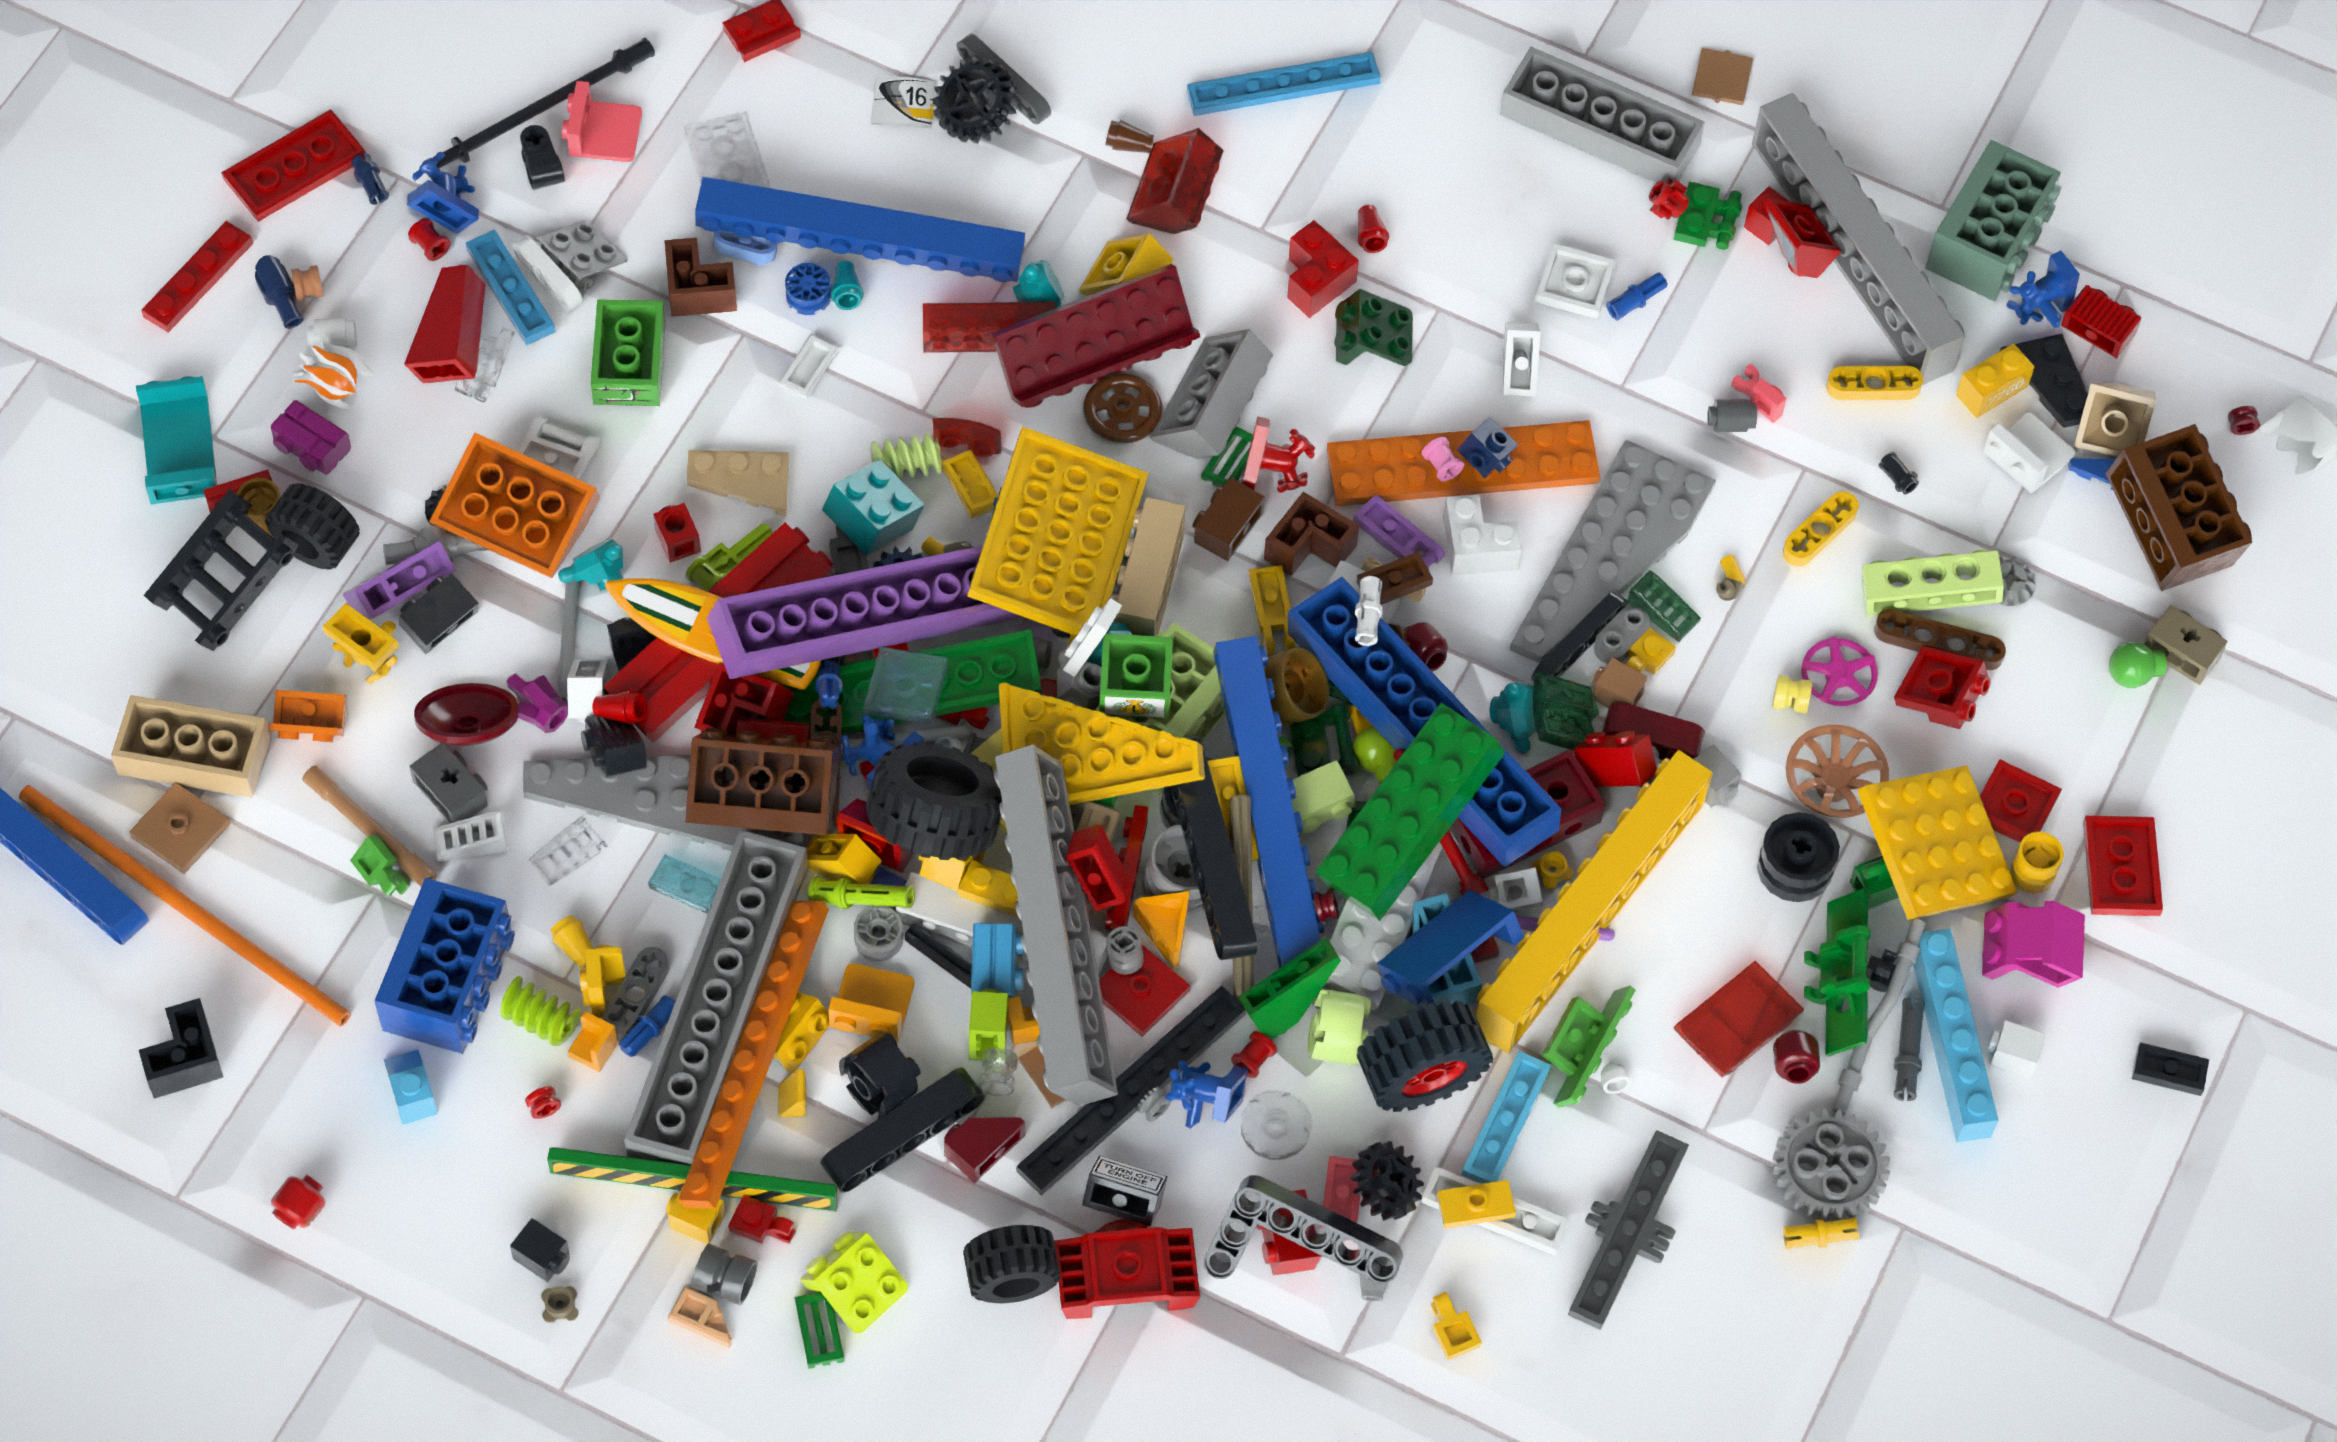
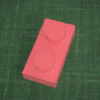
M1329 1156L1323 1207L1357 1223L1361 1194L1353 1193V1190L1358 1187V1183L1350 1179L1351 1175L1358 1172L1352 1166V1162L1357 1159Z

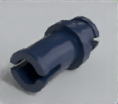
M363 153L365 161H363L361 155H357L351 161V165L355 169L354 177L356 181L362 184L370 204L377 205L376 196L379 203H383L388 199L389 193L379 176L380 168L378 164L372 161V157L368 153Z

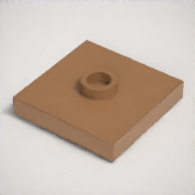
M175 782L129 831L132 839L182 874H185L226 830L230 822L227 817Z

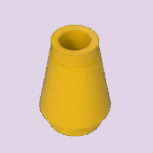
M570 915L557 922L550 929L553 935L552 941L580 969H585V950L594 948L582 921L576 920L573 915Z

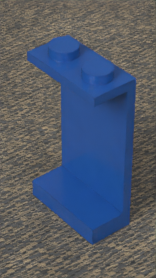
M1468 890L1377 962L1382 975L1381 983L1390 994L1399 995L1413 1006L1418 1005L1423 1008L1424 1005L1431 1003L1436 1006L1428 986L1490 936L1493 935L1513 946L1524 939L1514 910Z

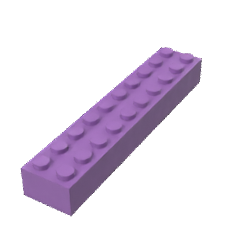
M979 546L720 598L708 614L707 621L729 679L1024 617L967 596L983 547Z

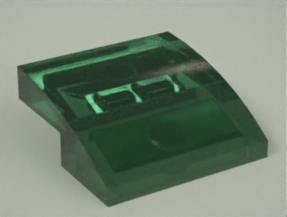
M1538 672L1534 676L1533 713L1539 741L1574 751L1573 748L1585 741V736L1595 732L1591 721L1599 714L1592 688L1543 672Z

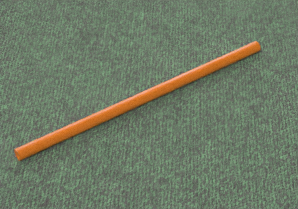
M26 785L19 794L21 801L340 1027L349 1020L351 1015L349 1010L34 787Z

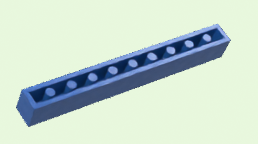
M704 176L702 177L695 209V226L702 227L710 232L722 230L734 233L740 237H763L774 243H795L808 249L818 247L832 250L837 254L852 253L863 255L871 260L881 258L896 261L901 265L915 264L927 266L935 271L950 270L960 272L969 277L977 275L990 277L998 282H1018L1026 235L1025 232Z
M1257 636L1216 642L1213 655L1234 756H1239L1246 794L1251 798V820L1259 857L1256 861L1278 967L1280 968L1321 940L1320 934L1324 933V924L1320 921L1318 913H1315L1314 892H1317L1313 879L1308 880L1306 866H1310V858L1307 846H1301L1298 833L1303 832L1302 819L1299 812H1294L1291 799L1296 798L1293 779H1287L1284 766L1289 765L1286 746L1279 744L1277 733L1282 731L1281 720L1278 711L1273 712L1270 700L1275 698L1273 682L1271 678L1266 679L1263 666L1268 665L1266 649L1264 645L1259 646Z

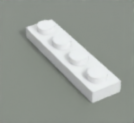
M1435 1166L1423 1193L1421 1203L1439 1209L1437 1191L1477 1185L1479 1183ZM1512 1197L1516 1211L1515 1218L1477 1224L1556 1256L1570 1219Z

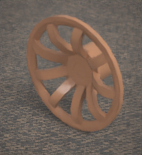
M1824 725L1805 732L1791 746L1786 760V778L1796 798L1807 808L1827 817L1848 818L1865 813L1863 805L1859 806L1855 795L1851 791L1852 789H1860L1865 785L1874 784L1867 780L1856 779L1863 773L1871 770H1880V782L1889 781V766L1881 747L1864 732L1849 726ZM1831 734L1830 758L1826 757L1820 745L1813 738ZM1840 734L1858 740L1844 759L1840 758ZM1804 745L1813 752L1818 765L1805 759L1796 758ZM1866 746L1877 759L1867 761L1855 767L1852 766L1856 757ZM1794 768L1809 771L1815 778L1798 785ZM1816 788L1818 795L1823 799L1821 806L1810 800L1804 793ZM1844 798L1850 808L1845 810L1829 809L1831 802H1839Z

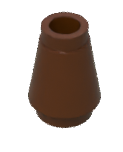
M1121 119L1119 122L1111 120L1105 145L1112 147L1114 151L1144 152L1149 154L1154 135Z

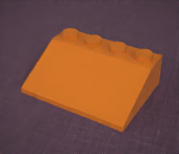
M474 432L429 522L552 579L587 526L601 497L596 487Z

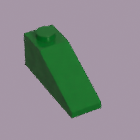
M1325 937L1238 997L1261 1033L1273 1040L1279 1035L1284 1034L1301 1020L1341 962V959L1328 938Z

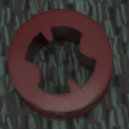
M2241 406L2231 410L2227 416L2231 423V433L2247 435L2258 430L2260 421L2257 418V409L2253 406Z
M1327 889L1325 894H1321L1319 891L1314 892L1315 905L1320 921L1322 923L1326 922L1328 917H1333L1334 920L1339 919V908L1333 889Z

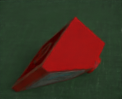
M1768 198L1765 201V206L1781 253L1788 261V268L1799 277L1818 278L1841 253V249L1810 205Z

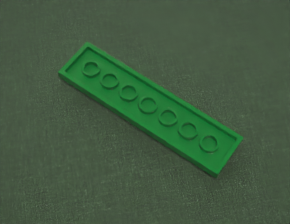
M1032 630L839 666V677L842 680L843 688L837 702L842 710L841 734L864 730V724L861 722L864 715H868L873 720L881 719L886 721L892 719L894 724L997 705L1000 704L999 683L1004 682L1043 695ZM818 672L804 690L780 684L794 692L783 721L809 723L811 707L819 699V694L815 689V682L819 677ZM829 706L822 707L821 711L816 712V714L822 716L823 727L821 730L815 728V732L829 731L835 733V729L828 730V721L831 716H835V713L829 712Z

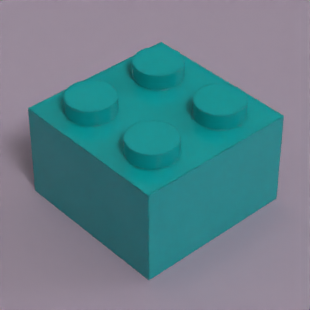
M879 459L833 484L822 511L867 556L912 531L925 504Z

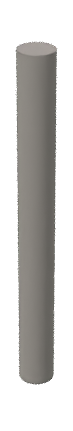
M579 581L568 582L565 585L557 694L567 704V677L574 660Z

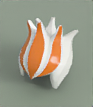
M322 332L320 334L321 348L312 345L316 356L299 352V356L307 365L300 364L302 369L292 372L293 375L297 376L294 378V381L310 385L327 403L349 409L350 405L339 399L357 393L356 383L358 374L372 378L374 372L354 350L329 343Z

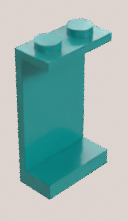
M186 376L178 380L150 381L146 384L135 385L141 408L147 476L144 477L150 504L205 497L203 490L216 486L217 477L208 394L203 376Z

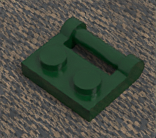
M1333 706L1315 718L1294 722L1289 726L1298 777L1332 762L1326 727L1335 725L1340 753L1338 763L1344 775L1354 774L1359 771V761L1353 753L1348 725L1350 720L1348 706Z

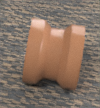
M318 265L310 266L308 270L304 271L298 268L291 269L297 302L304 301L309 296L316 298L324 297Z

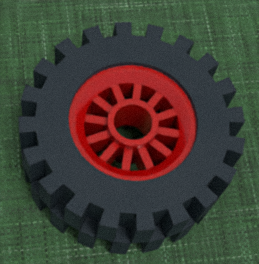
M1441 1001L1438 1006H1434L1431 1003L1424 1005L1423 1009L1416 1011L1415 1008L1406 1012L1407 1015L1400 1019L1397 1016L1388 1021L1389 1025L1386 1027L1379 1026L1373 1031L1375 1035L1367 1036L1363 1040L1364 1045L1359 1046L1357 1049V1059L1376 1104L1385 1111L1393 1109V1112H1401L1405 1107H1407L1408 1111L1415 1110L1421 1104H1425L1427 1107L1435 1104V1100L1442 1097L1444 1100L1452 1097L1454 1091H1463L1468 1088L1467 1083L1479 1080L1482 1077L1481 1073L1489 1070V1063H1493V1054L1471 1005L1468 1003L1464 1005L1462 1001H1455L1452 1005L1450 1001Z

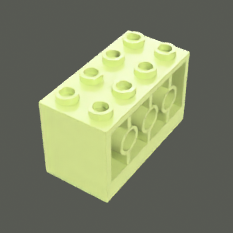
M1173 622L1166 632L1162 630L1157 634L1160 637H1173L1169 718L1112 717L1122 718L1177 737L1198 735L1203 742L1226 714L1213 655L1214 647ZM1164 787L1151 789V791L1160 796Z

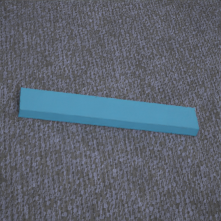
M1373 52L1190 83L1187 84V94L1193 115L1198 116L1380 84V74Z

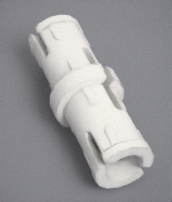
M1367 576L1360 580V599L1355 607V615L1358 619L1355 640L1363 646H1371L1377 643L1378 622L1382 617L1383 607L1380 605L1382 581L1374 576Z

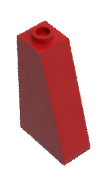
M468 265L441 268L404 365L422 383L475 379L486 284Z

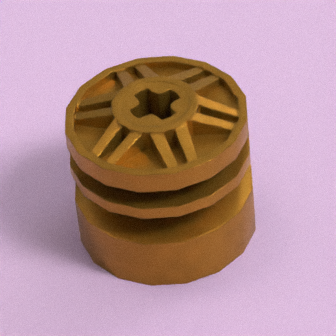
M1292 648L1280 652L1273 657H1267L1268 665L1263 666L1266 679L1271 678L1273 682L1275 698L1270 701L1273 712L1278 711L1281 727H1287L1294 722L1315 718L1325 711L1329 703L1330 693L1328 677L1322 663L1312 652L1305 648Z

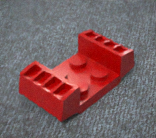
M1152 1227L1087 1233L1080 1237L1054 1240L1061 1274L1059 1281L1061 1310L1066 1319L1092 1318V1307L1167 1300L1168 1311L1195 1307L1200 1298L1192 1228L1166 1229Z

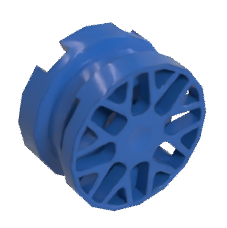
M801 263L794 266L787 273L785 278L786 301L790 308L793 307L797 310L798 314L807 316L815 315V312L818 310L824 311L829 306L831 301V282L826 269L813 263Z

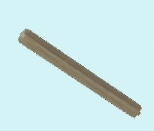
M1234 795L1230 798L1231 847L1253 922L1251 798L1248 795ZM1253 955L1233 959V996L1241 1003L1238 996L1254 986Z

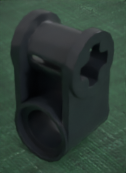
M530 125L524 128L520 135L521 155L532 190L565 182L561 161L554 150L547 130L539 125Z

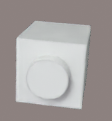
M2005 1020L2000 1032L1993 1031L1987 1050L1994 1052L1990 1065L2031 1078L2037 1066L2046 1033Z

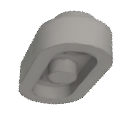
M1635 606L1622 609L1597 635L1594 645L1596 657L1606 664L1609 663L1611 658L1622 662L1627 657L1629 648L1649 629L1650 617L1647 612ZM1628 619H1635L1638 623H1631ZM1607 641H1615L1617 645H1609Z

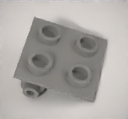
M586 220L540 235L537 238L542 243L541 249L566 276H569V279L577 288H583L584 290L592 286L593 280L591 277L593 274L623 264L628 260Z

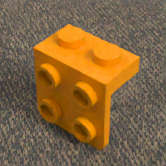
M854 963L847 965L837 998L832 997L829 1004V1027L870 1037L887 1031L899 1043L915 986L913 977Z

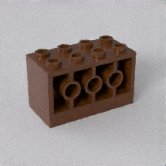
M2196 424L2123 449L2105 473L2161 591L2232 567L2253 543L2251 530L2248 524L2242 521L2237 511V501L2234 495L2228 492L2223 482L2222 470L2217 463H2214L2208 451V441L2199 432Z
M706 728V730H702L700 734L692 738L685 823L827 835L833 829L840 745L831 744V738L811 737L807 742L796 741V735L776 734L772 739L761 738L762 732L741 731L736 736L727 735V729ZM726 767H729L735 774V777L731 780H727L726 776L722 773V770ZM761 770L766 771V774L770 777V780L765 784L757 777V773ZM796 773L801 774V777L805 779V783L800 787L796 785V782L792 781V777Z

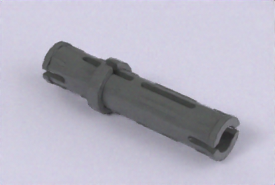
M1911 997L1902 1000L1898 1056L1894 1059V1069L1897 1073L1893 1094L1894 1098L1900 1101H1904L1905 1088H1907L1906 1092L1908 1093L1907 1101H1914L1916 1099L1917 1075L1922 1070V1060L1919 1059L1925 1002L1915 997L1914 1010H1912Z

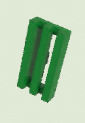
M1236 426L1226 441V448L1219 455L1211 458L1201 473V479L1206 482L1208 480L1211 481L1212 485L1217 488L1219 486L1224 487L1228 482L1225 479L1226 475L1247 444L1251 442L1253 434ZM1237 436L1241 437V441L1218 475L1213 473ZM1249 449L1230 475L1231 478L1239 481L1244 473Z
M821 1292L794 1297L808 1369L815 1368V1365L818 1364L827 1366L833 1361H837V1363L844 1362L835 1310ZM825 1300L835 1350L829 1353L818 1301ZM810 1303L820 1350L819 1355H813L803 1304Z

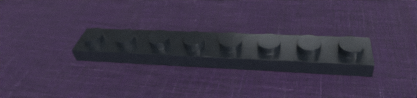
M1221 985L1116 1078L1118 1095L1086 1104L1016 1166V1172L1042 1196L1137 1112L1138 1103L1141 1102V1099L1146 1100L1144 1096L1148 1095L1150 1090L1152 1091L1157 1086L1163 1089L1172 1081L1169 1074L1172 1069H1177L1180 1074L1182 1072L1178 1067L1180 1060L1185 1061L1189 1066L1246 1015L1244 1006Z

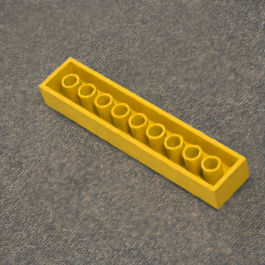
M1680 750L1675 753L1671 760L1665 758L1661 762L1655 773L1656 779L1652 784L1646 782L1636 796L1637 803L1632 809L1626 807L1622 811L1616 822L1618 827L1612 834L1607 831L1603 835L1596 848L1599 851L1593 858L1587 856L1577 870L1579 876L1573 883L1569 881L1565 883L1557 896L1559 900L1553 909L1548 906L1542 912L1537 921L1538 928L1533 934L1527 932L1524 935V939L1517 946L1519 952L1513 959L1507 957L1497 971L1496 975L1499 977L1492 985L1486 983L1476 998L1479 1005L1474 1013L1486 1040L1507 1054L1511 1052L1598 941L1601 935L1597 934L1599 928L1610 926L1704 806L1713 772Z

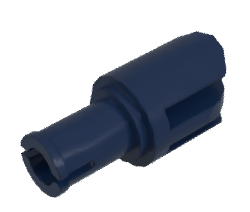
M265 255L258 260L255 266V281L265 302L276 307L286 329L295 328L304 319L293 299L295 294L294 284L280 260L272 255Z

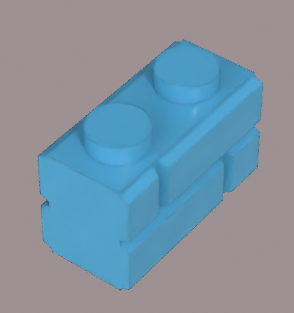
M973 924L971 995L972 991L980 992L984 989H995L1001 993H1008V998L1017 997V990H1023L1024 969L1018 968V954H1024L1025 952L1021 944V935L1024 933H1019V927L1016 924Z

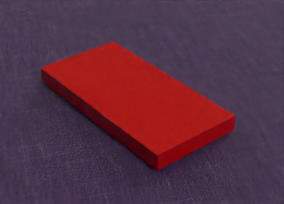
M330 109L224 170L221 174L226 184L257 222L352 168L351 161L357 155H361L364 161L363 153L367 152Z

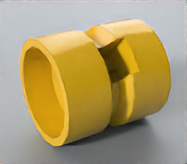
M2033 832L2022 839L2010 869L2014 884L2019 889L2036 894L2042 893L2051 887L2064 856L2062 844L2056 837L2045 832Z

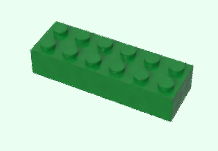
M1441 703L1315 871L1325 885L1378 921H1381L1504 756L1505 751L1498 740Z

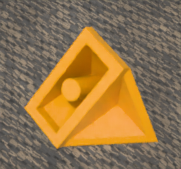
M1190 891L1142 897L1134 901V919L1172 969L1178 967L1188 923Z

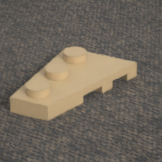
M688 450L687 486L722 497L730 495L746 500L748 505L757 508L759 505L774 509L776 514L786 516L789 452Z

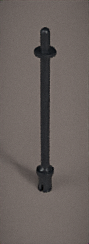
M644 37L641 41L624 50L617 49L613 52L611 61L468 139L462 141L457 136L452 138L451 143L453 147L443 152L445 156L437 162L436 166L442 168L458 158L463 163L469 162V152L568 99L569 93L574 94L576 81L589 82L590 86L616 72L624 74L631 72L632 67L655 56V50L651 42Z

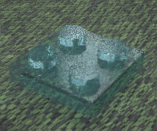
M880 647L863 706L865 714L932 725L949 664L947 657Z

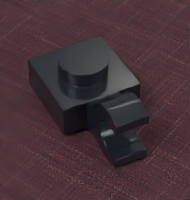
M1884 949L1881 959L1871 955L1867 964V978L1870 980L1871 988L1880 992L1887 991L1896 966L1895 961L1898 953Z

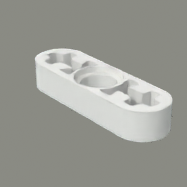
M526 235L512 244L513 251L520 263L565 311L569 312L582 303L581 294L574 283L530 236Z

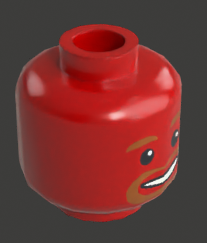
M307 1174L303 1179L297 1176L288 1177L271 1198V1205L274 1208L271 1212L272 1215L292 1230H295L297 1226L307 1228L325 1207L326 1201L320 1194L323 1186Z

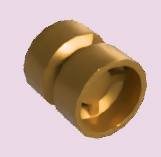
M266 478L250 479L241 485L237 494L243 496L253 505L249 509L247 516L272 537L267 529L265 520L281 497L279 488L274 482Z

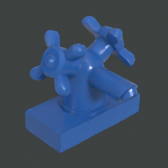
M438 152L433 158L430 157L424 160L419 166V170L413 173L412 178L414 181L418 180L425 173L431 180H427L407 195V206L455 234H459L479 219V209L460 198L461 194L465 192L473 193L475 187L468 185V180L465 177L467 171L465 165H459L456 176H452L447 172H441L436 164L445 154Z
M2060 250L2050 256L2046 276L2034 282L2036 274L2034 271H2029L2027 273V281L2022 283L2020 287H2010L2009 291L2012 294H2020L2023 299L2022 303L2019 304L2009 300L2006 306L2009 309L2015 310L2016 315L2020 318L2021 325H2026L2031 318L2036 322H2041L2044 315L2054 329L2059 328L2061 315L2051 302L2053 301L2061 312L2066 311L2074 301L2080 273ZM2035 308H2038L2042 312V314L2037 313L2033 310Z
M864 715L861 722L864 724L863 735L865 739L860 746L851 748L848 736L844 735L841 737L843 745L842 758L845 764L849 766L851 776L858 775L855 765L857 760L866 759L876 767L878 760L886 752L895 748L883 740V737L890 741L895 740V733L888 730L894 725L892 719L886 721L881 719L873 720L868 715ZM913 731L900 745L908 744L911 746L915 742H924L925 744V740L921 735ZM875 768L867 775L869 791Z
M1180 1060L1178 1067L1183 1071L1181 1077L1177 1069H1172L1169 1073L1173 1083L1171 1085V1092L1165 1096L1166 1100L1173 1101L1176 1099L1182 1101L1183 1108L1188 1110L1185 1127L1189 1129L1200 1122L1203 1102L1214 1105L1212 1120L1224 1123L1243 1102L1248 1068L1235 1065L1226 1076L1219 1077L1205 1074L1211 1068L1209 1062H1203L1196 1068L1194 1066L1188 1067L1185 1061Z

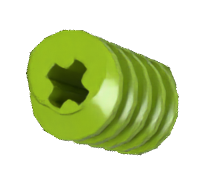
M516 976L503 996L500 1009L501 1017L505 1020H513V1023L518 1027L524 1026L527 1032L536 1033L542 1040L548 1039L549 1043L553 1046H560L575 1031L580 1019L581 1010L578 1008L569 1015L571 1007L569 1002H564L558 1009V996L553 995L546 1002L547 991L545 989H540L533 995L535 984L529 982L522 989L523 978Z

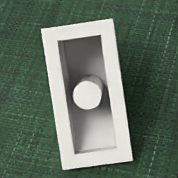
M1505 322L1503 395L1536 396L1541 333L1538 323Z
M608 659L573 660L567 677L569 718H577L579 722L585 723L587 716L590 718L594 716L592 709L594 698L605 695L603 686L608 682Z

